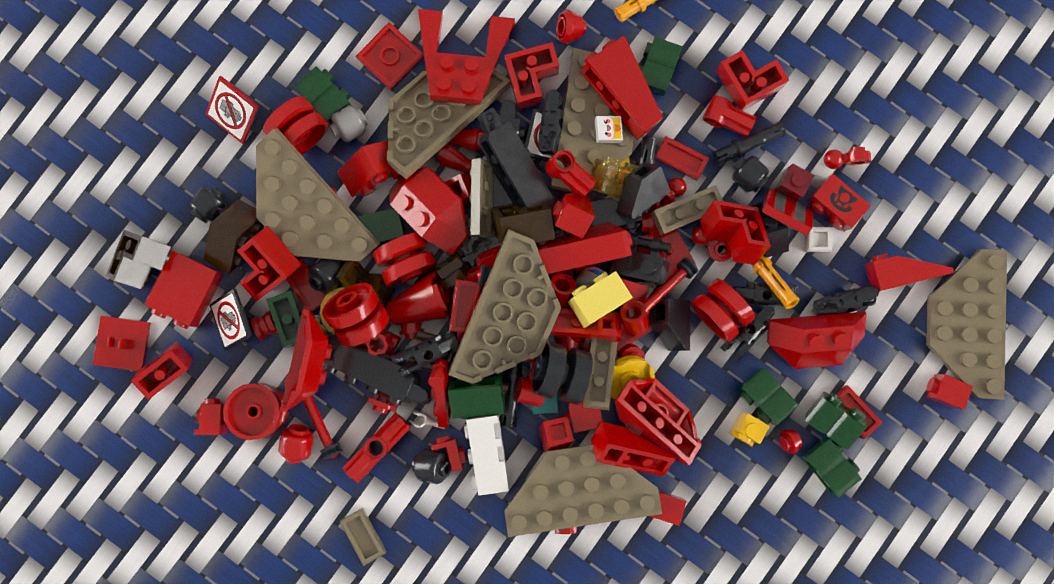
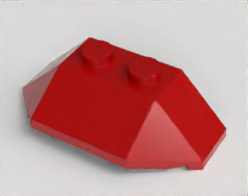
M430 167L418 168L407 179L401 175L389 190L390 205L422 238L451 255L456 254L469 236L462 199Z
M304 307L280 411L286 412L316 393L318 386L325 383L327 370L322 368L324 360H330L333 345L328 344L329 337L309 307Z
M853 312L768 319L767 343L794 369L843 365L865 336L867 313Z
M656 378L628 380L614 400L619 419L634 433L673 454L676 461L689 466L702 446L700 438L697 437L691 411Z

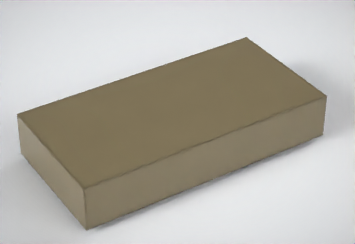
M364 508L339 521L363 566L386 554L387 551Z

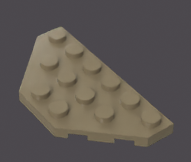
M574 48L565 94V115L562 134L556 152L563 149L570 151L574 155L576 163L597 179L631 156L634 137L622 123L623 141L621 143H596V116L616 115L581 74V70L586 64L584 60L593 52ZM557 160V165L564 169L563 163ZM551 179V189L570 193L574 192L560 179Z
M494 69L481 104L473 105L430 100L427 72L423 71L388 100V165L407 179L511 87L510 80Z
M278 128L273 129L256 145V218L265 227L269 226L294 256L360 262L381 244Z
M508 229L448 371L450 376L474 384L483 380L482 378L496 372L498 374L524 360L538 357L542 353L561 306L539 255L538 248L532 238Z
M980 249L976 251L938 289H935L927 296L926 346L938 355L947 369L957 379L973 386L971 395L974 398L1004 400L1007 250Z
M592 444L547 451L505 509L508 537L662 514L658 487L631 467L623 468L596 462Z

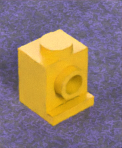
M741 412L729 434L752 447L754 442L758 444L762 442L770 426L748 413Z

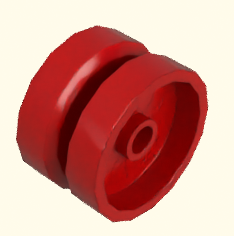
M297 96L282 104L270 115L263 126V132L268 135L273 129L278 128L296 150L303 155L322 139L328 130L329 124L319 112L314 113V107L304 96Z
M417 232L394 239L373 252L372 255L377 266L387 267L382 272V277L387 287L415 279L437 266L432 252H422L427 247L428 242Z
M716 278L706 287L708 296L699 294L690 302V305L710 330L729 343L739 334L738 326L747 327L755 319V314L747 302L730 285Z
M357 283L339 291L329 299L322 310V315L329 327L334 328L333 331L338 341L346 347L357 346L371 340L385 328L390 318L382 302H379V298L372 285L368 283Z
M266 383L242 385L233 390L226 399L223 409L224 421L229 430L239 438L256 440L270 437L277 433L286 422L288 410L286 412L280 411L284 395L275 386Z

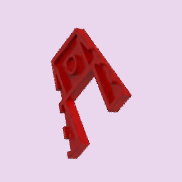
M418 9L430 100L480 105L491 81L494 69L497 68L500 61L501 53L507 45L509 35L515 27V18L491 16L486 57L438 53L443 11Z

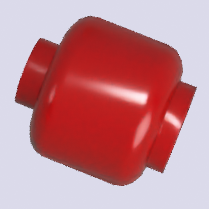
M291 424L289 428L284 429L281 433L278 452L288 463L298 464L310 457L314 435L305 425Z

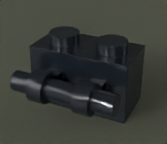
M632 233V246L630 247L632 255L612 260L610 273L612 274L616 271L621 278L660 287L666 282L670 263L665 258L659 256L660 252L670 253L671 243L662 242V239L655 237L653 240L642 238L640 234ZM639 247L650 249V255L638 253Z

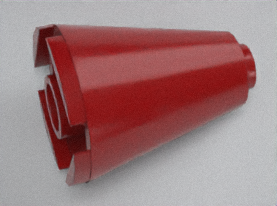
M437 270L430 272L387 303L386 310L390 317L389 322H393L395 325L450 318L454 294L452 287L445 290L441 285L442 278L437 273Z

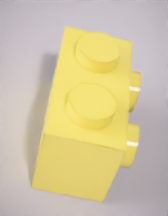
M616 271L609 276L607 272H604L593 279L595 284L587 288L583 285L572 292L574 297L568 303L584 328L633 298Z

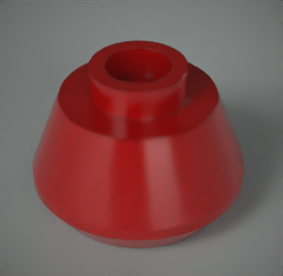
M568 9L559 15L556 30L558 39L562 43L568 44L580 40L582 35H585L587 25L581 15Z

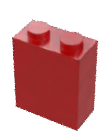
M172 250L168 262L164 265L144 305L152 308L151 313L161 318L169 316L175 319L173 323L184 329H188L189 326L198 327L224 274Z

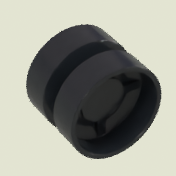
M547 341L534 365L532 377L533 394L553 398L557 393L560 401L578 405L583 400L591 379L593 367L591 352L571 348L567 353L565 345Z

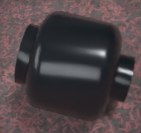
M742 156L732 167L735 170L732 174V180L746 193L751 191L756 193L769 180L767 177L769 169L755 156H750L747 159Z
M215 186L211 189L201 187L189 202V206L192 208L190 213L206 224L208 221L213 222L228 207L227 202L223 199L226 194Z
M322 258L309 268L308 281L310 286L322 293L328 294L342 284L336 276L341 270L343 263L336 259Z
M424 449L414 457L412 471L417 480L421 482L440 484L450 475L451 464L446 453Z

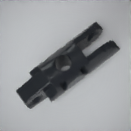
M553 89L549 90L546 94L539 129V152L543 155H553L556 153L565 115V100L560 97L558 91Z
M747 282V287L733 286V289L742 298H745L747 304L785 307L766 283ZM788 285L793 292H798V285ZM767 290L766 297H762L763 292Z
M868 285L867 287L853 288L830 294L813 302V309L816 315L844 314L858 311L876 304L879 288L875 285Z
M767 305L759 314L754 311L755 319L747 327L740 326L738 328L739 334L731 342H725L720 348L725 352L739 340L743 346L735 352L732 358L738 362L768 330V319L775 315V310L771 306ZM748 329H751V330H753L755 333L749 334V333H747L746 331H747Z
M452 332L442 337L440 334H437L391 356L393 363H398L412 356L414 357L415 361L398 370L399 376L403 377L437 359L447 356V351L458 346L459 343Z

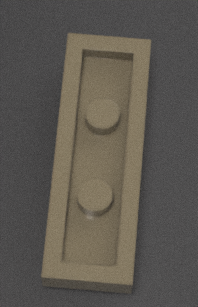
M476 158L472 159V167L470 169L471 193L469 199L471 218L469 220V227L473 236L492 238L493 168L489 161Z
M715 185L654 210L650 214L661 236L701 219L714 200L723 201Z
M592 338L590 352L593 358V367L590 383L584 396L583 407L609 410L618 342Z

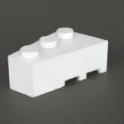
M499 415L478 416L467 419V424H464V431L471 449H468L469 464L474 465L475 474H471L473 490L478 489V495L509 491Z

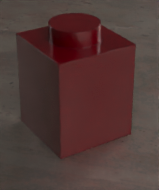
M791 164L783 172L775 190L798 201L804 197L815 175L795 164Z

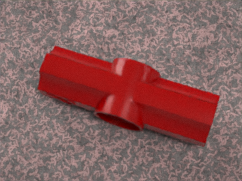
M395 412L342 467L345 473L359 483L410 430V424ZM376 440L382 443L383 451L381 454H376L372 451L371 445L373 441Z

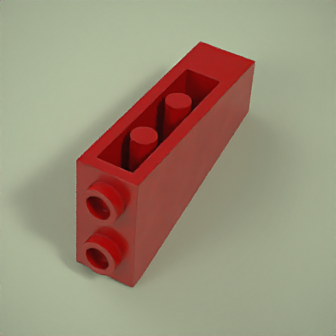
M624 36L617 41L611 39L602 47L601 52L597 54L594 51L584 60L586 64L581 70V74L614 114L621 116V122L636 140L652 130L661 121L663 116Z
M605 222L589 227L583 239L569 233L556 237L553 240H548L547 244L537 246L546 271L550 274L632 255L630 249L632 238L627 230L611 222Z

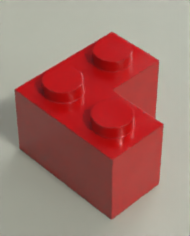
M553 42L504 55L505 66L518 110L542 104V94L538 80L559 75V62Z
M743 50L723 60L716 69L719 78L737 108L742 111L781 90L790 81L777 59L755 71Z
M388 140L362 146L337 171L351 197L361 194L363 197L368 196L376 191V185L385 182L388 178L393 177L395 180L401 176L388 165Z
M714 200L700 219L705 239L727 242L733 262L755 265L771 247L758 207Z
M269 226L265 227L237 250L254 270L239 283L256 302L302 265Z

